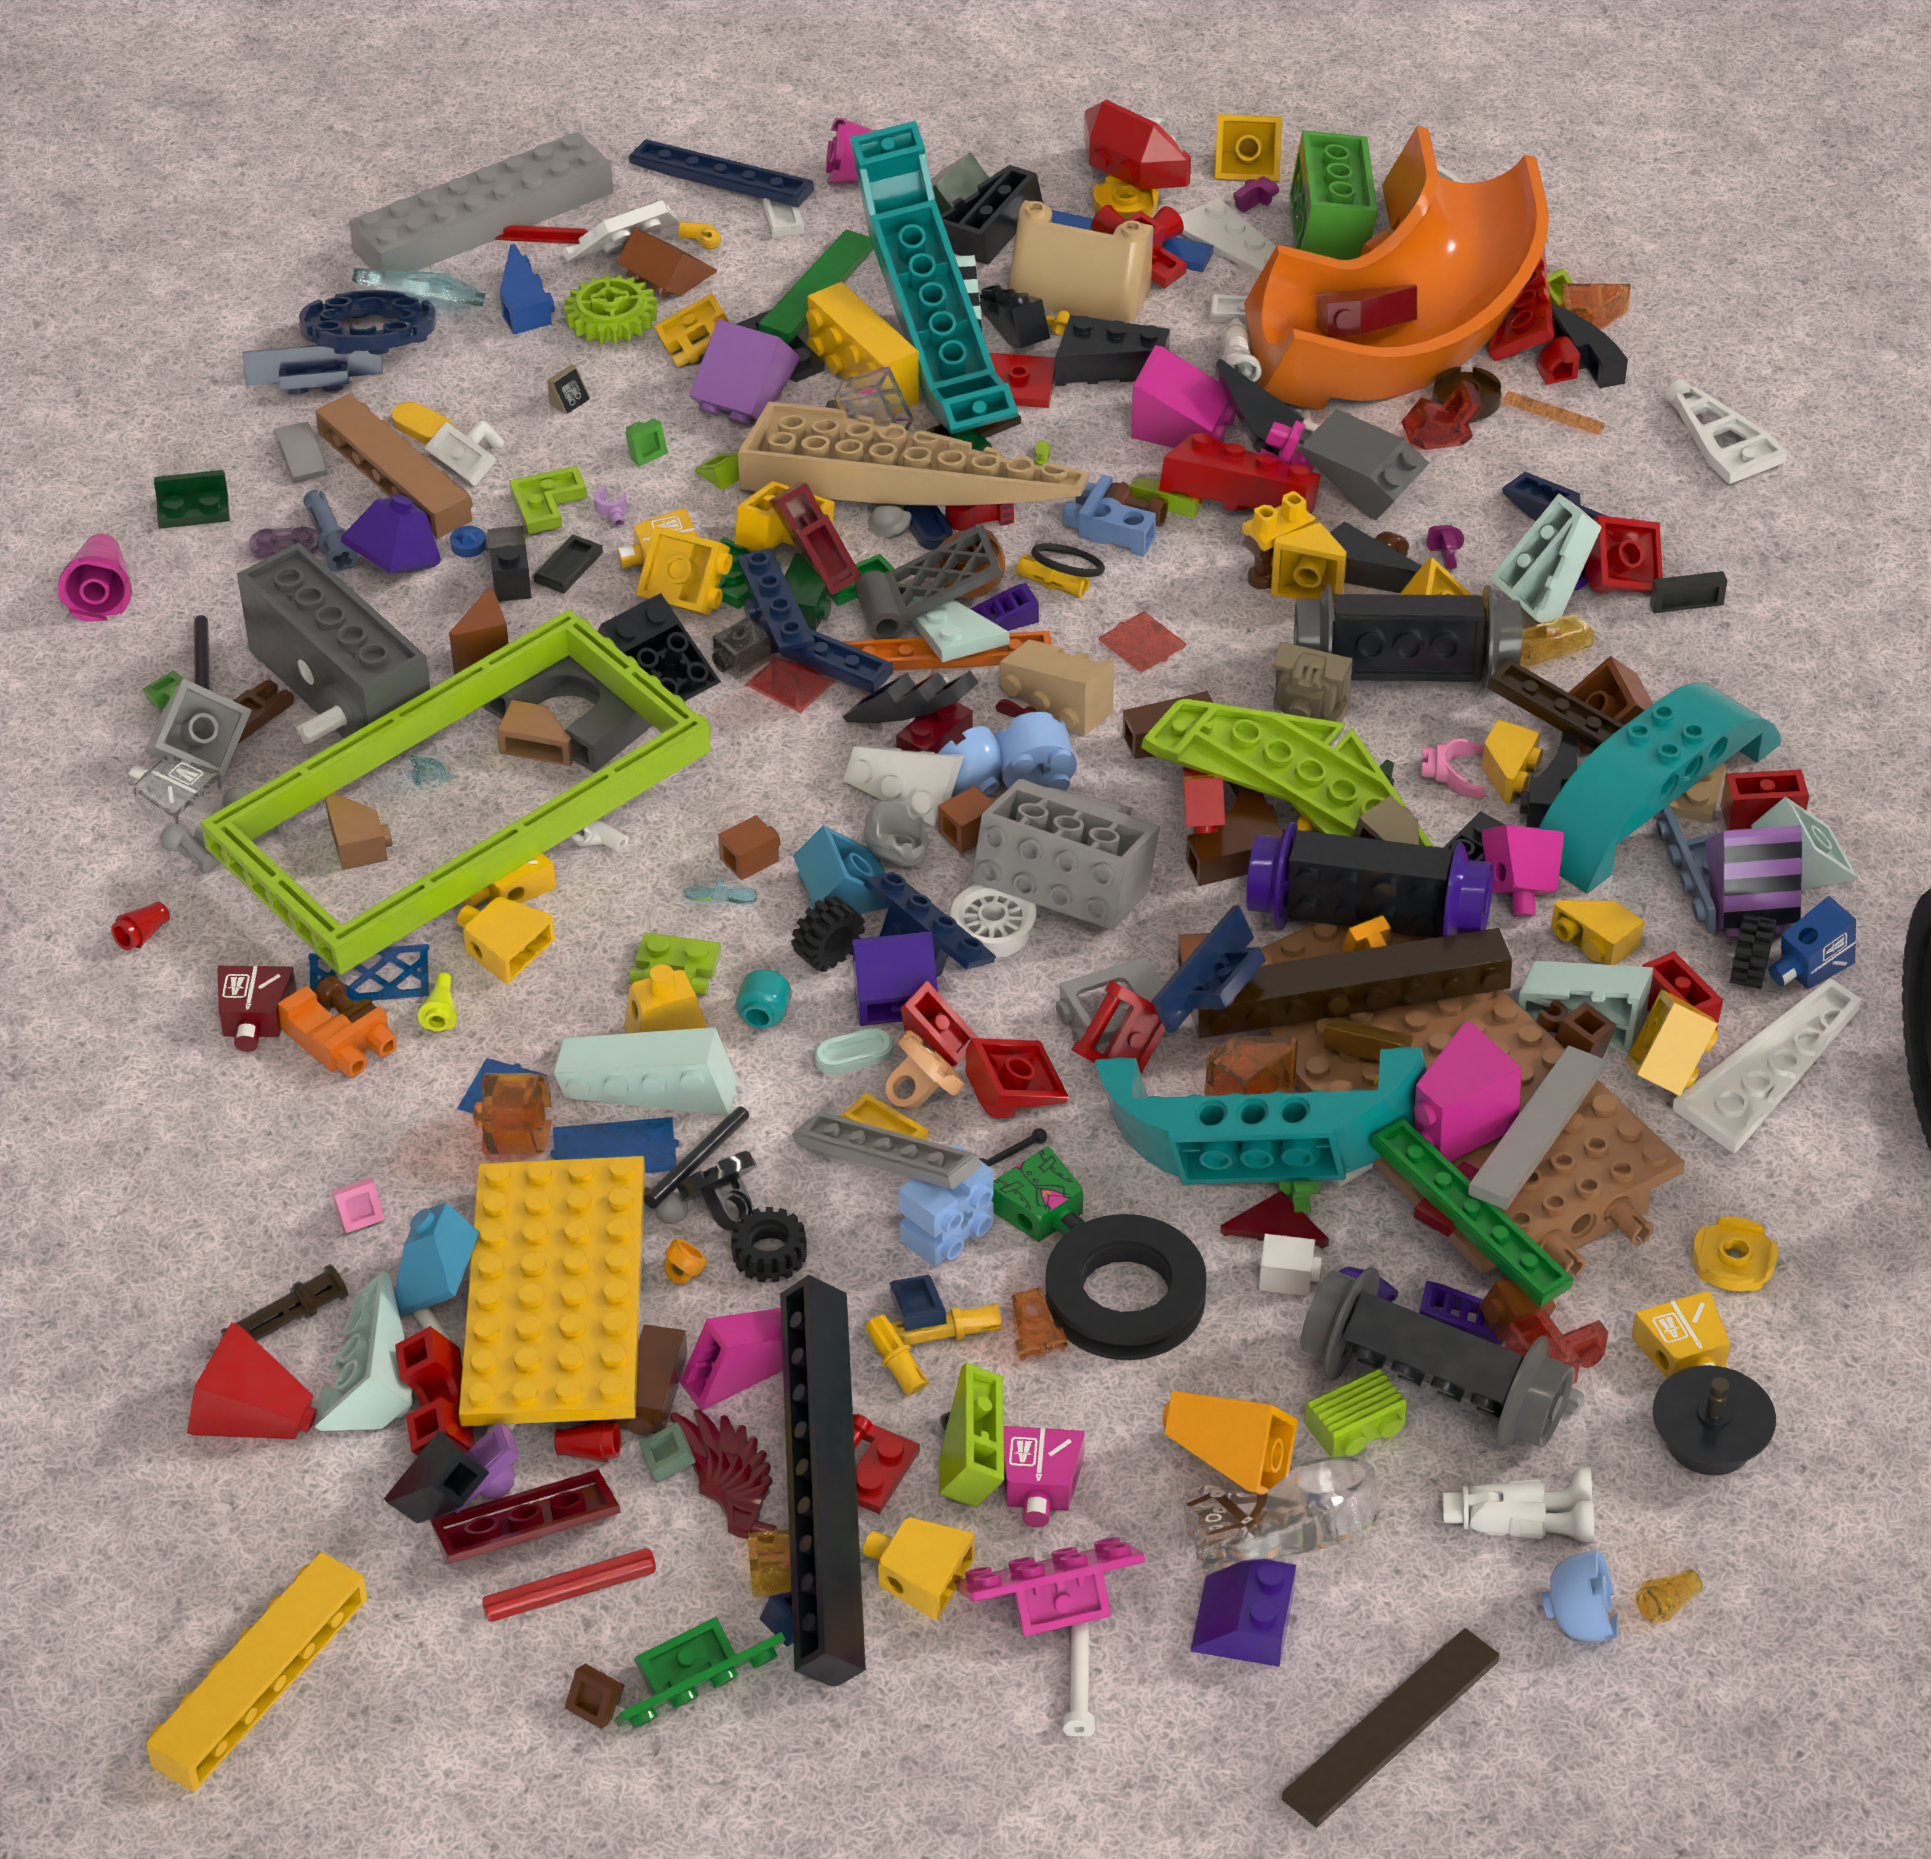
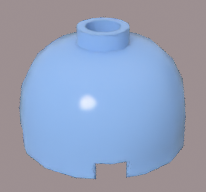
M977 726L963 732L962 734L966 739L958 745L951 740L938 753L942 755H964L952 797L973 786L977 787L985 796H990L1000 785L998 781L1002 777L1001 746L987 726Z
M1592 1550L1565 1558L1556 1565L1551 1574L1550 1591L1542 1593L1547 1618H1556L1561 1630L1570 1638L1579 1641L1591 1642L1618 1638V1615L1615 1614L1608 1619V1612H1612L1611 1596L1615 1595L1603 1554L1598 1553V1550Z

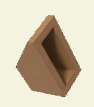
M511 700L497 729L500 754L571 767L573 763L571 737L565 733V729L550 709L543 705Z
M335 793L326 796L325 803L328 820L342 870L388 861L386 847L392 846L391 834L388 824H380L377 810Z

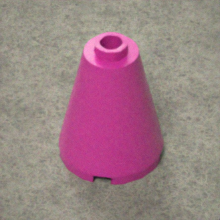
M836 117L830 130L836 131V137H833L832 141L828 140L826 173L832 172L827 179V183L855 182L858 179L850 137L875 130L844 118Z
M96 534L88 538L59 577L58 597L61 603L63 601L69 608L70 614L86 622L108 620L105 617L107 615L122 614L131 599L132 586L120 546L113 537L106 534Z

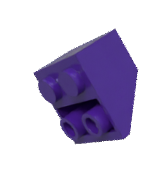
M931 931L852 940L854 994L860 1026L903 1022L901 1006L926 981L938 992Z

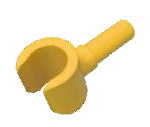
M1060 311L1056 316L1046 315L1047 324L1051 326L1053 334L1063 336L1070 316L1067 311Z

